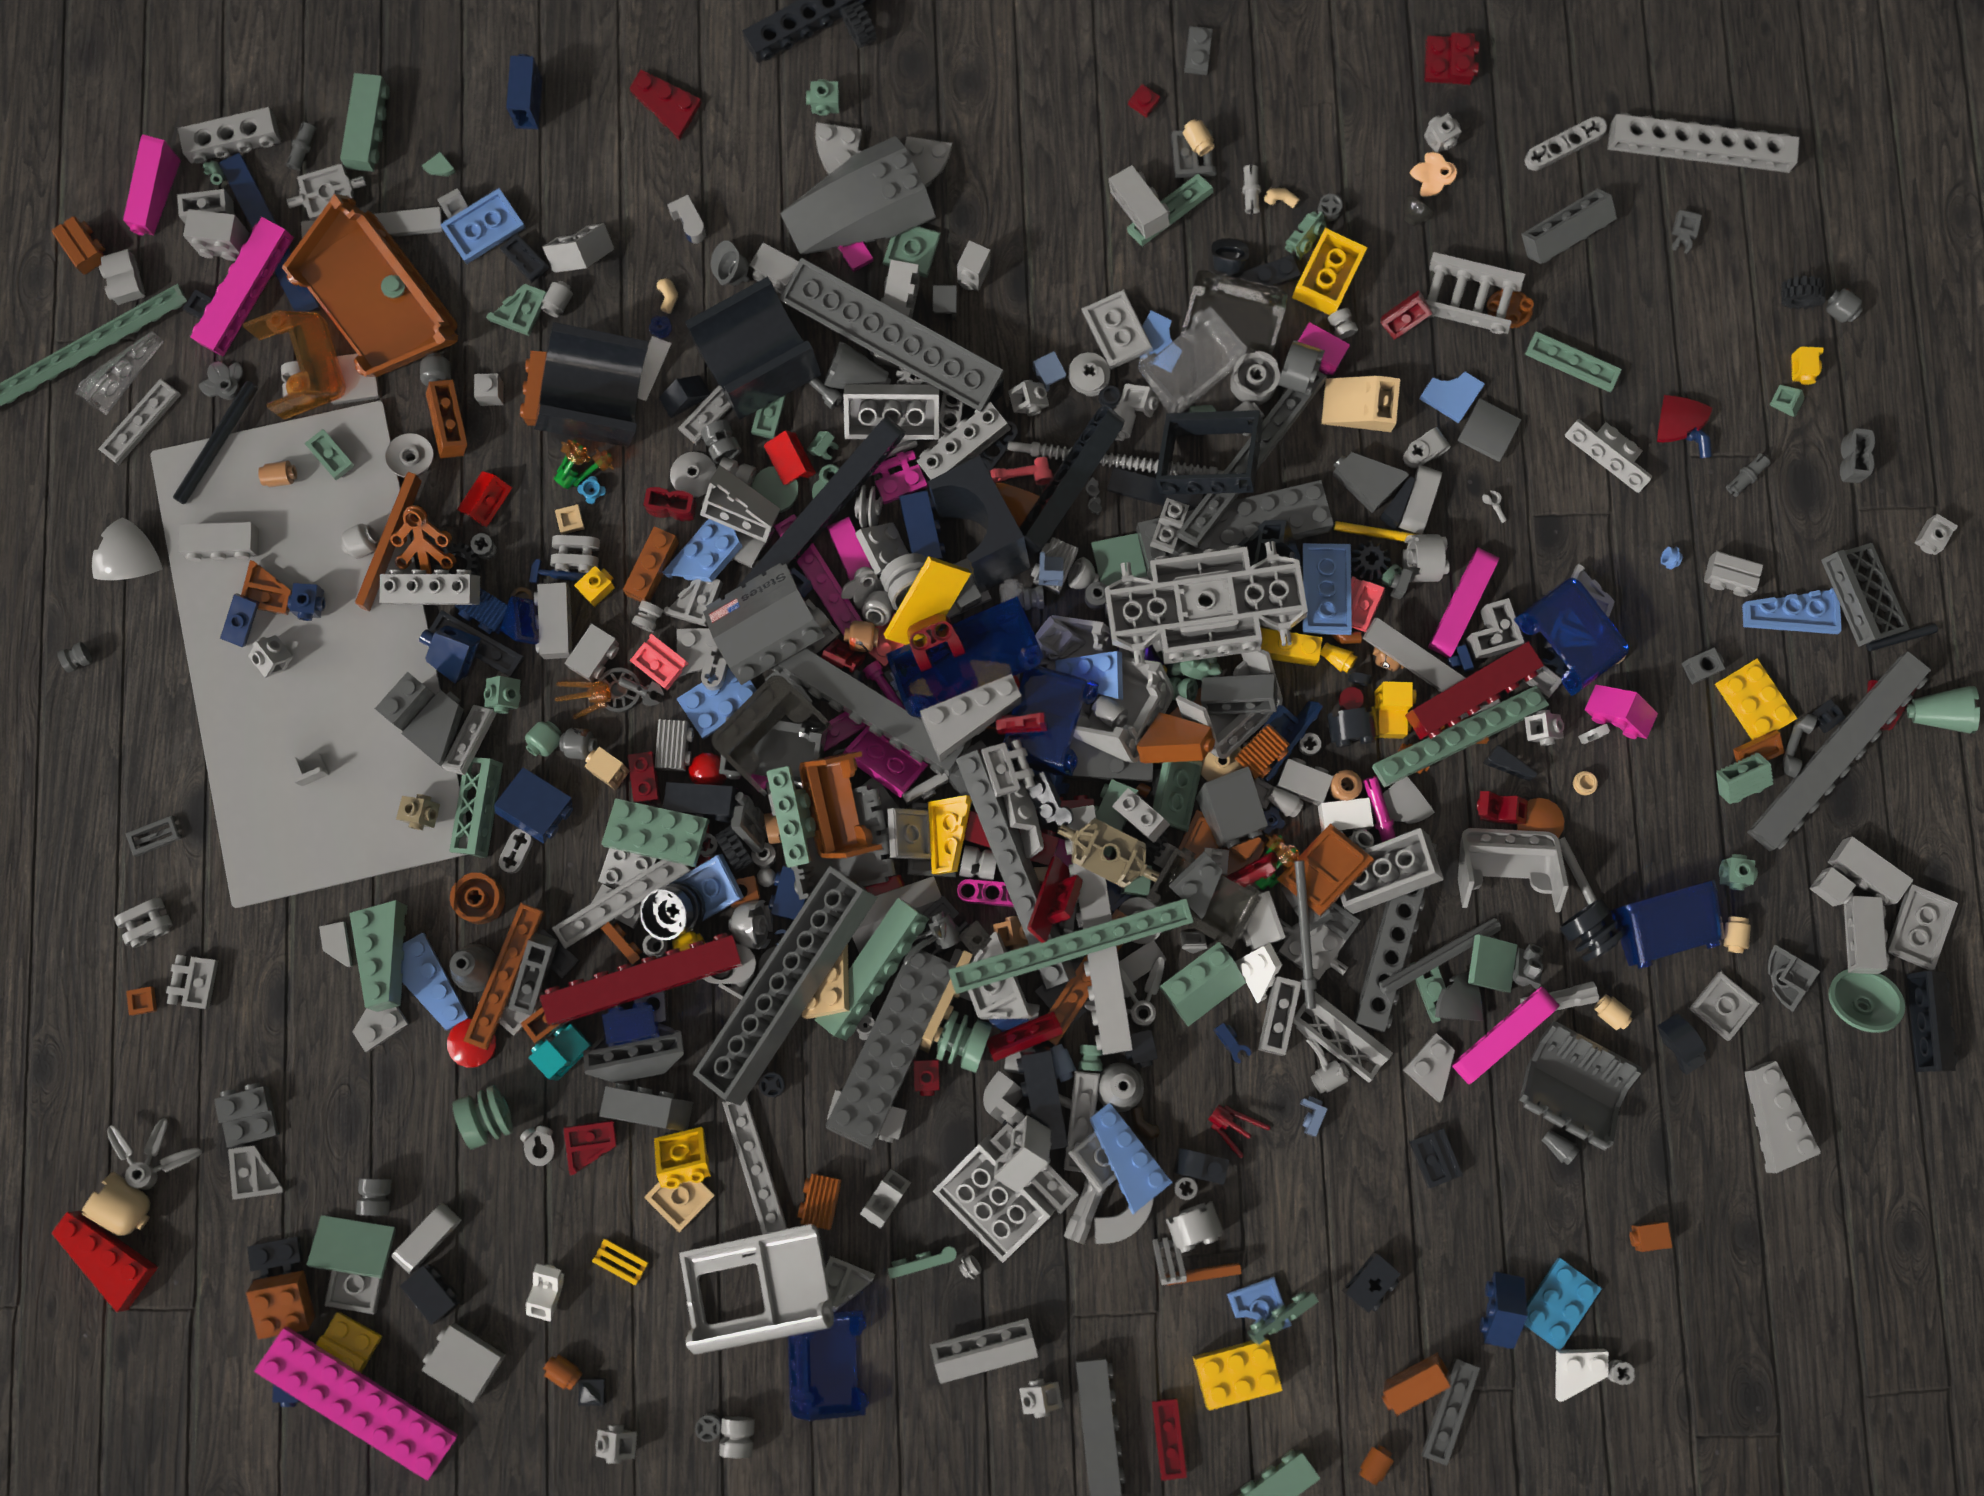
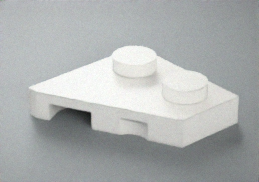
M1271 943L1235 961L1257 1003L1267 998L1265 993L1273 985L1275 975L1282 966Z
M1556 1350V1399L1558 1401H1564L1608 1377L1607 1350Z

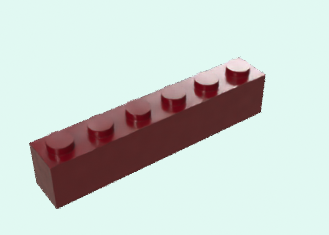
M1528 641L1414 708L1405 716L1420 740L1426 736L1432 739L1443 732L1441 727L1446 724L1452 727L1462 721L1460 716L1466 712L1471 716L1482 709L1480 704L1486 701L1489 705L1499 699L1500 695L1498 693L1503 690L1509 693L1520 686L1518 684L1520 680L1525 679L1528 682L1538 676L1537 670L1544 665Z

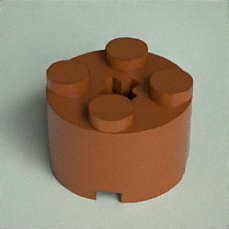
M468 873L453 885L450 892V904L456 914L462 919L474 924H486L500 916L505 905V893L501 884L495 879L483 873ZM481 895L482 899L478 903L475 902L474 897Z

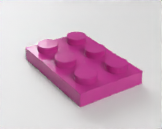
M867 726L844 750L843 754L861 751L862 756L855 758L857 767L901 798L926 770L928 764L923 761L922 763L916 761L909 755L910 751L905 748L897 749L889 743V738L884 735L881 737L876 736L869 730L870 726Z

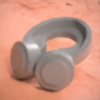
M537 1126L536 1129L529 1128L520 1136L524 1143L525 1156L533 1165L544 1166L554 1157L555 1144L551 1137L553 1131L545 1126ZM536 1136H540L541 1144H544L547 1148V1153L543 1158H536L533 1154Z

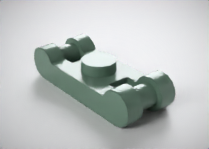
M1438 966L1430 970L1432 977L1424 979L1422 975L1415 979L1432 1023L1441 1020L1435 1017L1436 1007L1434 1002L1438 1001L1441 990L1446 989Z

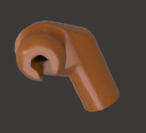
M1360 631L1351 632V635H1331L1339 644L1361 643L1362 640Z

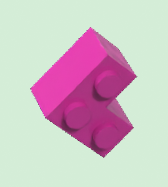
M1595 685L1585 708V711L1592 716L1591 719L1594 722L1602 725L1606 722L1612 723L1623 731V735L1631 739H1636L1637 737L1647 739L1658 715L1637 692Z

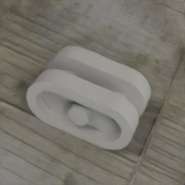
M553 536L552 547L559 550L558 554L551 555L550 565L555 567V571L563 570L569 572V569H579L578 571L581 573H588L594 566L598 568L599 558L592 556V552L600 550V539L589 536ZM568 551H582V555L568 554Z
M161 898L148 900L120 913L114 918L118 928L126 927L128 930L122 935L126 946L131 945L132 948H136L147 943L146 939L154 935L155 937H160L170 932L169 928L173 924L169 915L160 916L159 914L165 908ZM150 917L151 921L137 927V922Z

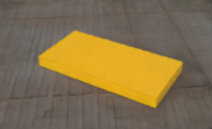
M928 556L884 632L885 638L910 646L907 636L909 627L935 614L947 615L971 575L969 569ZM939 624L935 630L938 631L941 624ZM920 633L915 635L913 639L919 641L925 635Z

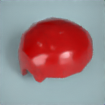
M701 753L694 757L688 768L690 780L694 784L720 786L724 784L727 777L725 774L719 773L721 757L713 753Z

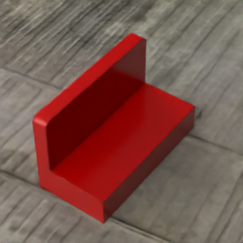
M785 430L764 444V448L783 485L790 484L800 476L810 478L816 474L796 433Z
M482 471L457 510L469 515L482 526L487 527L512 487L496 475Z

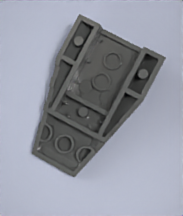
M896 136L853 155L780 213L800 255L830 250L832 247L851 246L853 243L863 241L865 243L884 237L886 239L892 238L936 218L926 188L905 146Z

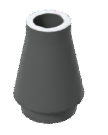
M1551 1129L1541 1140L1561 1163L1565 1162L1567 1165L1571 1163L1580 1151L1576 1147V1143L1553 1132Z

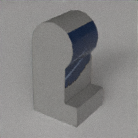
M686 195L667 205L673 220L675 221L680 218L683 223L688 241L696 244L702 242L706 232L703 222L689 196Z

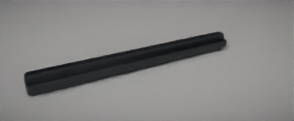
M250 381L244 383L174 493V500L181 504L187 503L258 391L256 384Z

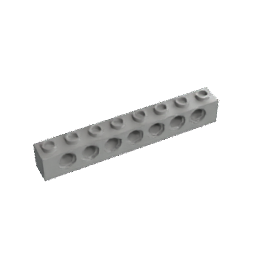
M1629 113L1616 114L1610 124L1608 150L1789 173L1797 164L1799 137H1793L1786 133L1778 135L1770 134L1767 131L1754 132L1746 131L1744 128L1731 129L1723 128L1721 125L1707 126L1700 125L1698 122L1684 123L1677 122L1675 119L1661 120L1655 119L1652 116L1637 117ZM1631 130L1636 131L1639 135L1634 134ZM1654 133L1659 134L1661 138L1657 137ZM1677 136L1682 137L1684 141L1678 139Z

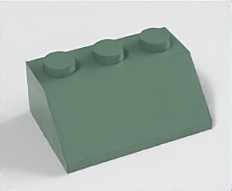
M1218 942L1159 986V989L1185 1024L1190 1026L1243 986L1246 981L1234 960L1222 944Z

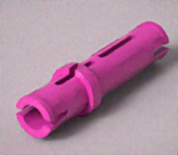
M1373 776V778L1364 779L1363 783L1368 798H1370L1371 808L1376 820V824H1374L1375 829L1379 830L1382 842L1395 838L1396 835L1392 826L1394 821L1390 819L1378 777Z

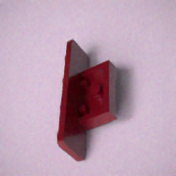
M1058 856L1051 858L1027 929L1041 943L1047 942L1053 924L1071 918L1083 880L1078 875L1069 878V867Z

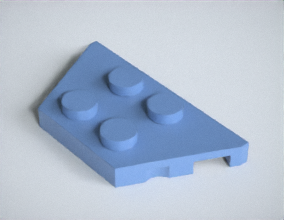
M708 519L664 569V575L667 578L679 576L685 580L700 579L705 582H713L743 547L736 534V530Z

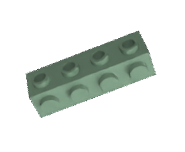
M354 73L340 157L346 169L374 172L375 163L379 162L378 143L383 138L381 125L382 121L386 118V108L384 106L385 100L389 98L390 93L389 86L385 83L382 76Z

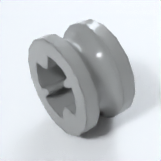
M1314 733L1305 734L1298 743L1300 752L1306 756L1316 754L1321 748V740L1318 735ZM1308 738L1312 739L1311 742L1314 741L1316 744L1312 750H1307L1308 746L1304 747L1303 743H1306Z
M1182 1177L1175 1183L1174 1191L1180 1199L1190 1200L1197 1194V1184L1193 1179ZM1185 1181L1190 1182L1189 1187L1192 1189L1191 1194L1186 1193L1187 1196H1183L1181 1194L1182 1189L1179 1188L1181 1183L1185 1184Z

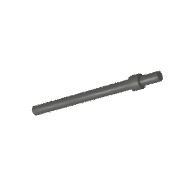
M1304 860L1294 861L1304 977V979H1301L1302 990H1305L1306 1009H1316L1314 989H1317L1316 978H1313Z

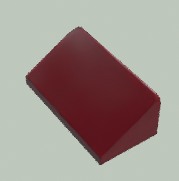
M1418 290L1382 315L1380 323L1395 340L1432 315L1433 312L1422 293Z

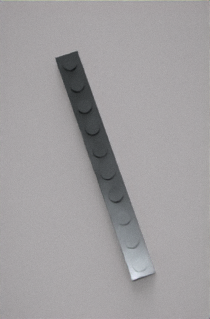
M1318 372L1310 395L1287 389L1262 422L1263 429L1257 470L1324 384L1326 375ZM1251 437L1223 474H1246ZM1207 493L1177 532V537L1198 549L1240 493Z

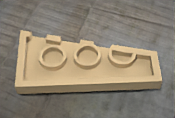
M963 951L956 967L971 963L973 954ZM951 979L923 1035L920 1050L926 1053L930 1052L934 1041H939L943 1031L941 1025L944 1019H949L954 1009L951 1006L954 997L958 999L961 994H955Z

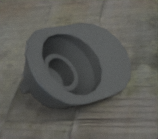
M729 240L719 243L711 258V270L722 286L726 284L736 286L742 283V281L749 282L750 278L747 274L749 261L739 253L734 244Z

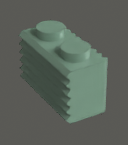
M1755 753V755L1742 759L1738 763L1730 764L1729 767L1726 766L1725 769L1721 768V771L1717 770L1719 795L1729 804L1738 803L1743 798L1754 793H1760L1765 788L1773 785L1770 762L1761 754Z

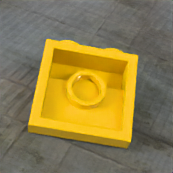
M703 1127L654 1138L656 1175L661 1188L674 1189L680 1183L688 1181L699 1183L704 1180V1177L710 1176L709 1157L706 1151Z
M337 1312L325 1334L320 1336L316 1345L362 1373L382 1335L345 1314Z

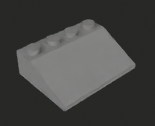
M988 1134L933 1192L1003 1263L1056 1209L1031 1184L1028 1187L1025 1186L1017 1193L994 1178L995 1161L1001 1154L990 1144L989 1141L992 1137Z

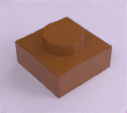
M154 987L126 991L130 1016L157 1012Z

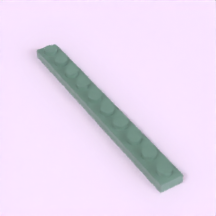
M177 283L1 382L0 406L13 402L25 392L33 391L39 384L56 378L60 372L77 366L85 358L97 355L101 349L118 343L121 338L139 331L142 326L149 322L159 320L165 313L180 308L183 303L187 302L183 290Z
M1182 899L1052 938L1044 943L1039 942L949 969L948 971L955 994L1190 924L1193 923L1187 899Z

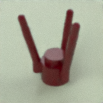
M1219 1104L1208 1119L1213 1123L1211 1128L1219 1133L1240 1158H1243V1153L1221 1127L1226 1130L1230 1126L1247 1138H1251V1134L1232 1121L1234 1119L1233 1116L1266 1130H1270L1271 1127L1233 1110L1228 1105L1223 1107Z

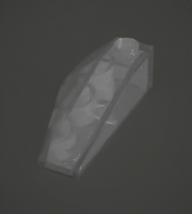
M149 332L90 373L86 379L79 383L75 393L85 402L107 415L162 345L163 341L154 332Z

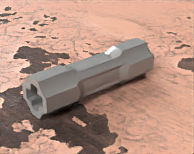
M1594 982L1549 993L1560 1005L1557 1010L1599 1002V995ZM1528 997L1520 998L1521 1003Z
M1086 1178L1082 1194L1074 1214L1070 1218L1064 1237L1084 1245L1091 1228L1092 1219L1106 1188L1099 1193L1088 1178Z

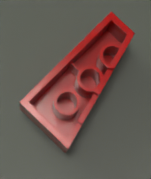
M80 1211L66 1212L51 1233L116 1312L126 1311L131 1307L158 1269L155 1264L100 1225L84 1216Z

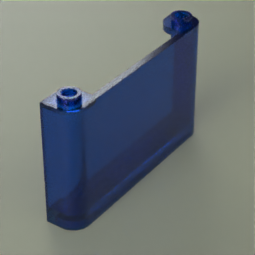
M1018 596L953 624L966 652L959 657L954 658L948 642L945 641L926 650L933 668L921 672L910 644L886 654L902 702L910 716L921 717V710L1007 675H1018L1038 666L1042 662V650Z

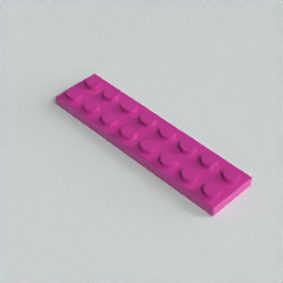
M287 1326L282 1329L254 1371L427 1481L458 1435Z

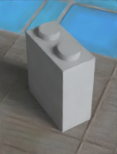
M456 1323L449 1327L445 1326L437 1337V1340L440 1341L435 1350L430 1349L425 1356L423 1362L426 1364L422 1371L473 1403L479 1400L506 1355Z

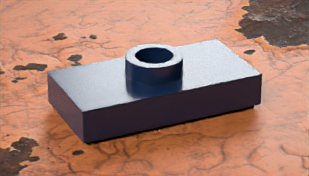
M238 593L234 594L220 639L240 647H245L260 602Z

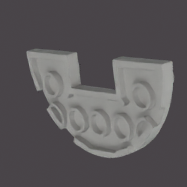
M816 122L817 150L828 174L832 173L853 155L861 152L859 147L862 129ZM906 137L905 148L925 188L932 184L936 176L943 171L951 153L952 143Z

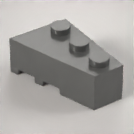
M616 1083L615 1088L605 1086L600 1116L665 1129L686 1131L689 1126L693 1102L674 1099V1093L663 1091L659 1092V1096L652 1095V1089L641 1087L637 1088V1092L630 1091V1085Z

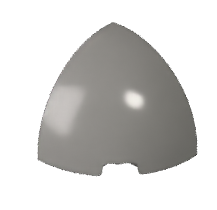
M125 518L116 520L101 534L103 540L99 549L93 552L92 573L94 579L98 580L136 578L163 569L159 557L148 538L135 524Z

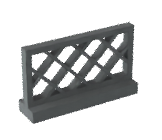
M1873 543L1849 550L1837 551L1821 560L1858 647L1910 629ZM1865 550L1870 559L1869 562L1861 558ZM1848 558L1854 561L1852 567ZM1859 565L1867 569L1865 576L1858 572ZM1872 573L1878 577V584L1871 580ZM1858 580L1863 582L1862 589L1858 583ZM1869 587L1876 591L1875 598L1867 593ZM1882 595L1887 598L1888 606L1880 602ZM1867 601L1873 604L1871 611L1867 604ZM1878 608L1886 613L1884 619L1877 616ZM1891 616L1896 619L1899 628L1890 624ZM1876 623L1882 626L1881 632L1879 631Z

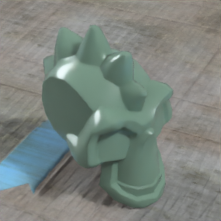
M1162 651L1156 653V655L1161 660H1163ZM1217 657L1165 664L1168 665L1167 675L1171 677L1186 675L1202 681V678L1216 676L1223 672L1217 662Z

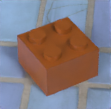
M304 1271L254 1280L246 1292L258 1339L278 1336L285 1326L295 1332L309 1330L315 1319Z

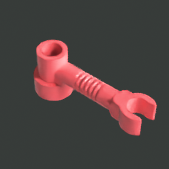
M1047 457L1034 459V465L990 470V476L994 483L1006 481L1009 478L1034 475L1037 485H1047L1053 478V472L1049 469Z

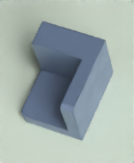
M1055 352L1033 361V371L1039 382L1044 384L1046 392L1049 391L1051 384L1066 377V373Z
M1040 552L1038 585H1063L1064 559L1062 557L1045 556V552Z

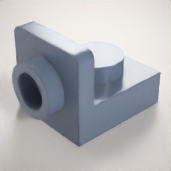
M1309 1096L1308 1100L1301 1099L1300 1102L1301 1105L1313 1110L1312 1114L1307 1113L1302 1126L1306 1127L1304 1133L1314 1137L1318 1133L1327 1108L1322 1107V1101Z

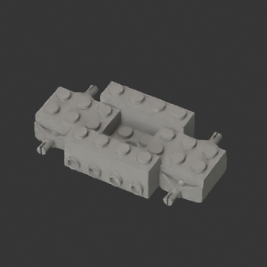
M1271 541V548L1270 542L1265 543L1266 559L1254 564L1252 567H1250L1247 547L1239 545L1230 546L1227 550L1221 551L1208 549L1200 554L1186 552L1178 557H1156L1150 561L1151 580L1134 577L1131 572V563L1126 562L1127 572L1125 563L1120 564L1122 570L1121 579L1105 588L1112 645L1132 651L1136 667H1140L1139 657L1141 666L1146 665L1143 651L1159 639H1161L1164 664L1261 651L1262 635L1260 625L1279 631L1282 646H1286V640L1287 646L1291 645V628L1305 619L1308 613L1300 562L1294 558L1279 556L1276 552L1275 542ZM1203 596H1209L1213 602L1210 606L1204 607L1200 605L1199 599Z

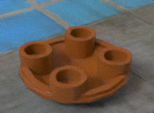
M1503 289L1495 292L1487 301L1486 311L1488 315L1496 317ZM1512 292L1505 319L1511 320L1510 328L1523 326L1532 316L1534 302L1522 292Z
M1531 799L1527 804L1526 824H1517L1516 830L1545 831L1553 833L1559 838L1564 829L1563 813L1557 804L1549 799Z

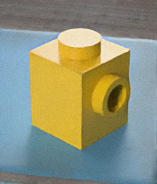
M596 566L574 585L594 607L615 588L611 582L614 578L604 568L600 571Z

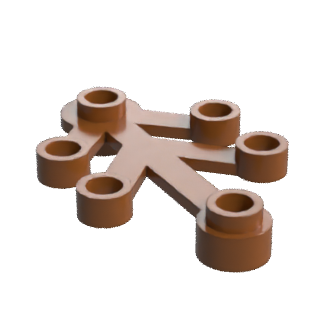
M412 505L405 509L403 513L404 524L399 531L391 535L390 541L395 547H401L407 542V535L412 529L414 540L403 553L396 557V566L400 569H406L412 563V557L417 552L421 570H426V574H432L428 553L440 563L442 568L451 569L456 564L455 556L451 553L444 554L425 538L424 531L432 536L440 547H446L452 541L451 534L447 531H439L428 522L427 514L421 507ZM396 536L401 538V542L396 539ZM440 536L445 537L446 542L443 541ZM401 558L406 561V564L402 563ZM445 558L449 559L451 564H448L445 561Z

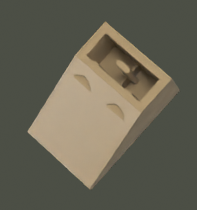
M1364 376L1326 379L1321 424L1391 432L1397 420L1400 378Z

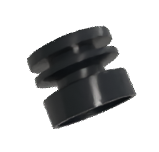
M675 882L648 893L640 907V919L645 930L659 940H670L696 929L702 923L705 915V902L701 893L695 886L686 882Z
M1601 898L1580 910L1559 927L1568 941L1581 938L1582 941L1576 946L1575 950L1580 952L1588 948L1581 956L1584 962L1600 957L1610 951L1627 933L1624 927L1614 932L1612 931L1619 924L1618 919L1608 923L1604 921L1611 910Z

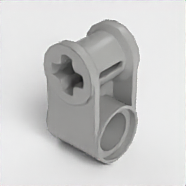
M1435 427L1409 445L1403 455V461L1410 468H1418L1419 465L1439 457L1451 446L1438 427Z

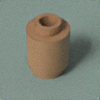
M289 461L264 464L263 467H259L258 475L263 486L277 487L293 484L294 479L297 478V470Z

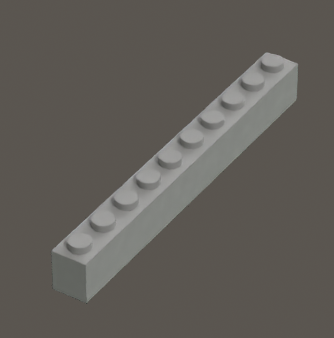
M1094 805L1071 808L1074 820L1067 827L1074 831L1079 830L1093 818H1096ZM1071 839L1065 840L1067 855H1071L1072 841ZM1069 864L1070 877L1078 875L1083 880L1080 895L1076 903H1079L1081 911L1076 913L1078 928L1083 927V929L1112 921L1106 879L1077 864ZM1117 946L1087 954L1088 961L1084 962L1086 976H1091L1092 986H1088L1089 1000L1095 1001L1096 1010L1091 1011L1094 1026L1098 1025L1100 1035L1095 1036L1097 1050H1102L1103 1055L1133 1051Z

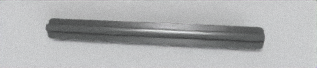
M1492 918L1379 983L1380 991L1384 995H1389L1471 948L1474 944L1475 935L1490 937L1501 930L1500 922L1496 918Z

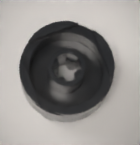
M1365 707L1338 711L1336 717H1333L1332 713L1327 714L1331 743H1336L1337 748L1351 746V741L1360 740V744L1375 743V737H1379L1375 707H1371L1370 712H1366Z

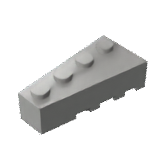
M891 260L888 276H886L884 283V298H881L880 301L911 319L920 283L919 265ZM870 351L875 364L899 368V366Z
M1777 1061L1764 1062L1744 1071L1750 1101L1755 1111V1124L1758 1126L1760 1134V1147L1765 1157L1766 1173H1779L1821 1154Z

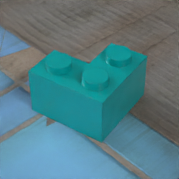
M564 1024L554 1033L556 1037L552 1041H540L531 1050L533 1054L529 1059L549 1080L558 1081L584 1056L583 1051L588 1047L591 1048L593 1045L573 1024L568 1026Z

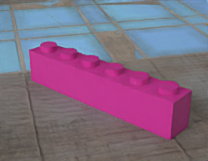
M261 217L260 221L254 225L248 241L241 247L238 258L229 267L226 278L219 284L213 300L206 306L201 320L194 326L190 338L222 357L225 355L294 239L289 232Z

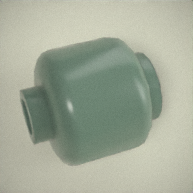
M550 721L546 723L537 722L525 735V740L528 744L526 749L536 757L538 755L548 757L559 746L561 731Z

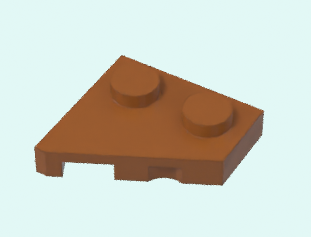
M250 560L241 595L260 602L258 610L288 615L290 610L288 608V597L292 595V591L256 562Z

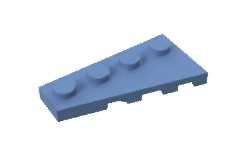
M1833 588L1821 592L1820 590L1811 591L1808 594L1802 595L1791 594L1782 598L1772 597L1746 601L1742 605L1743 627L1839 634L1842 631L1840 603Z
M1109 1103L1089 1120L1102 1149L1105 1150L1110 1167L1119 1181L1120 1189L1123 1195H1125L1133 1215L1172 1182L1115 1108Z

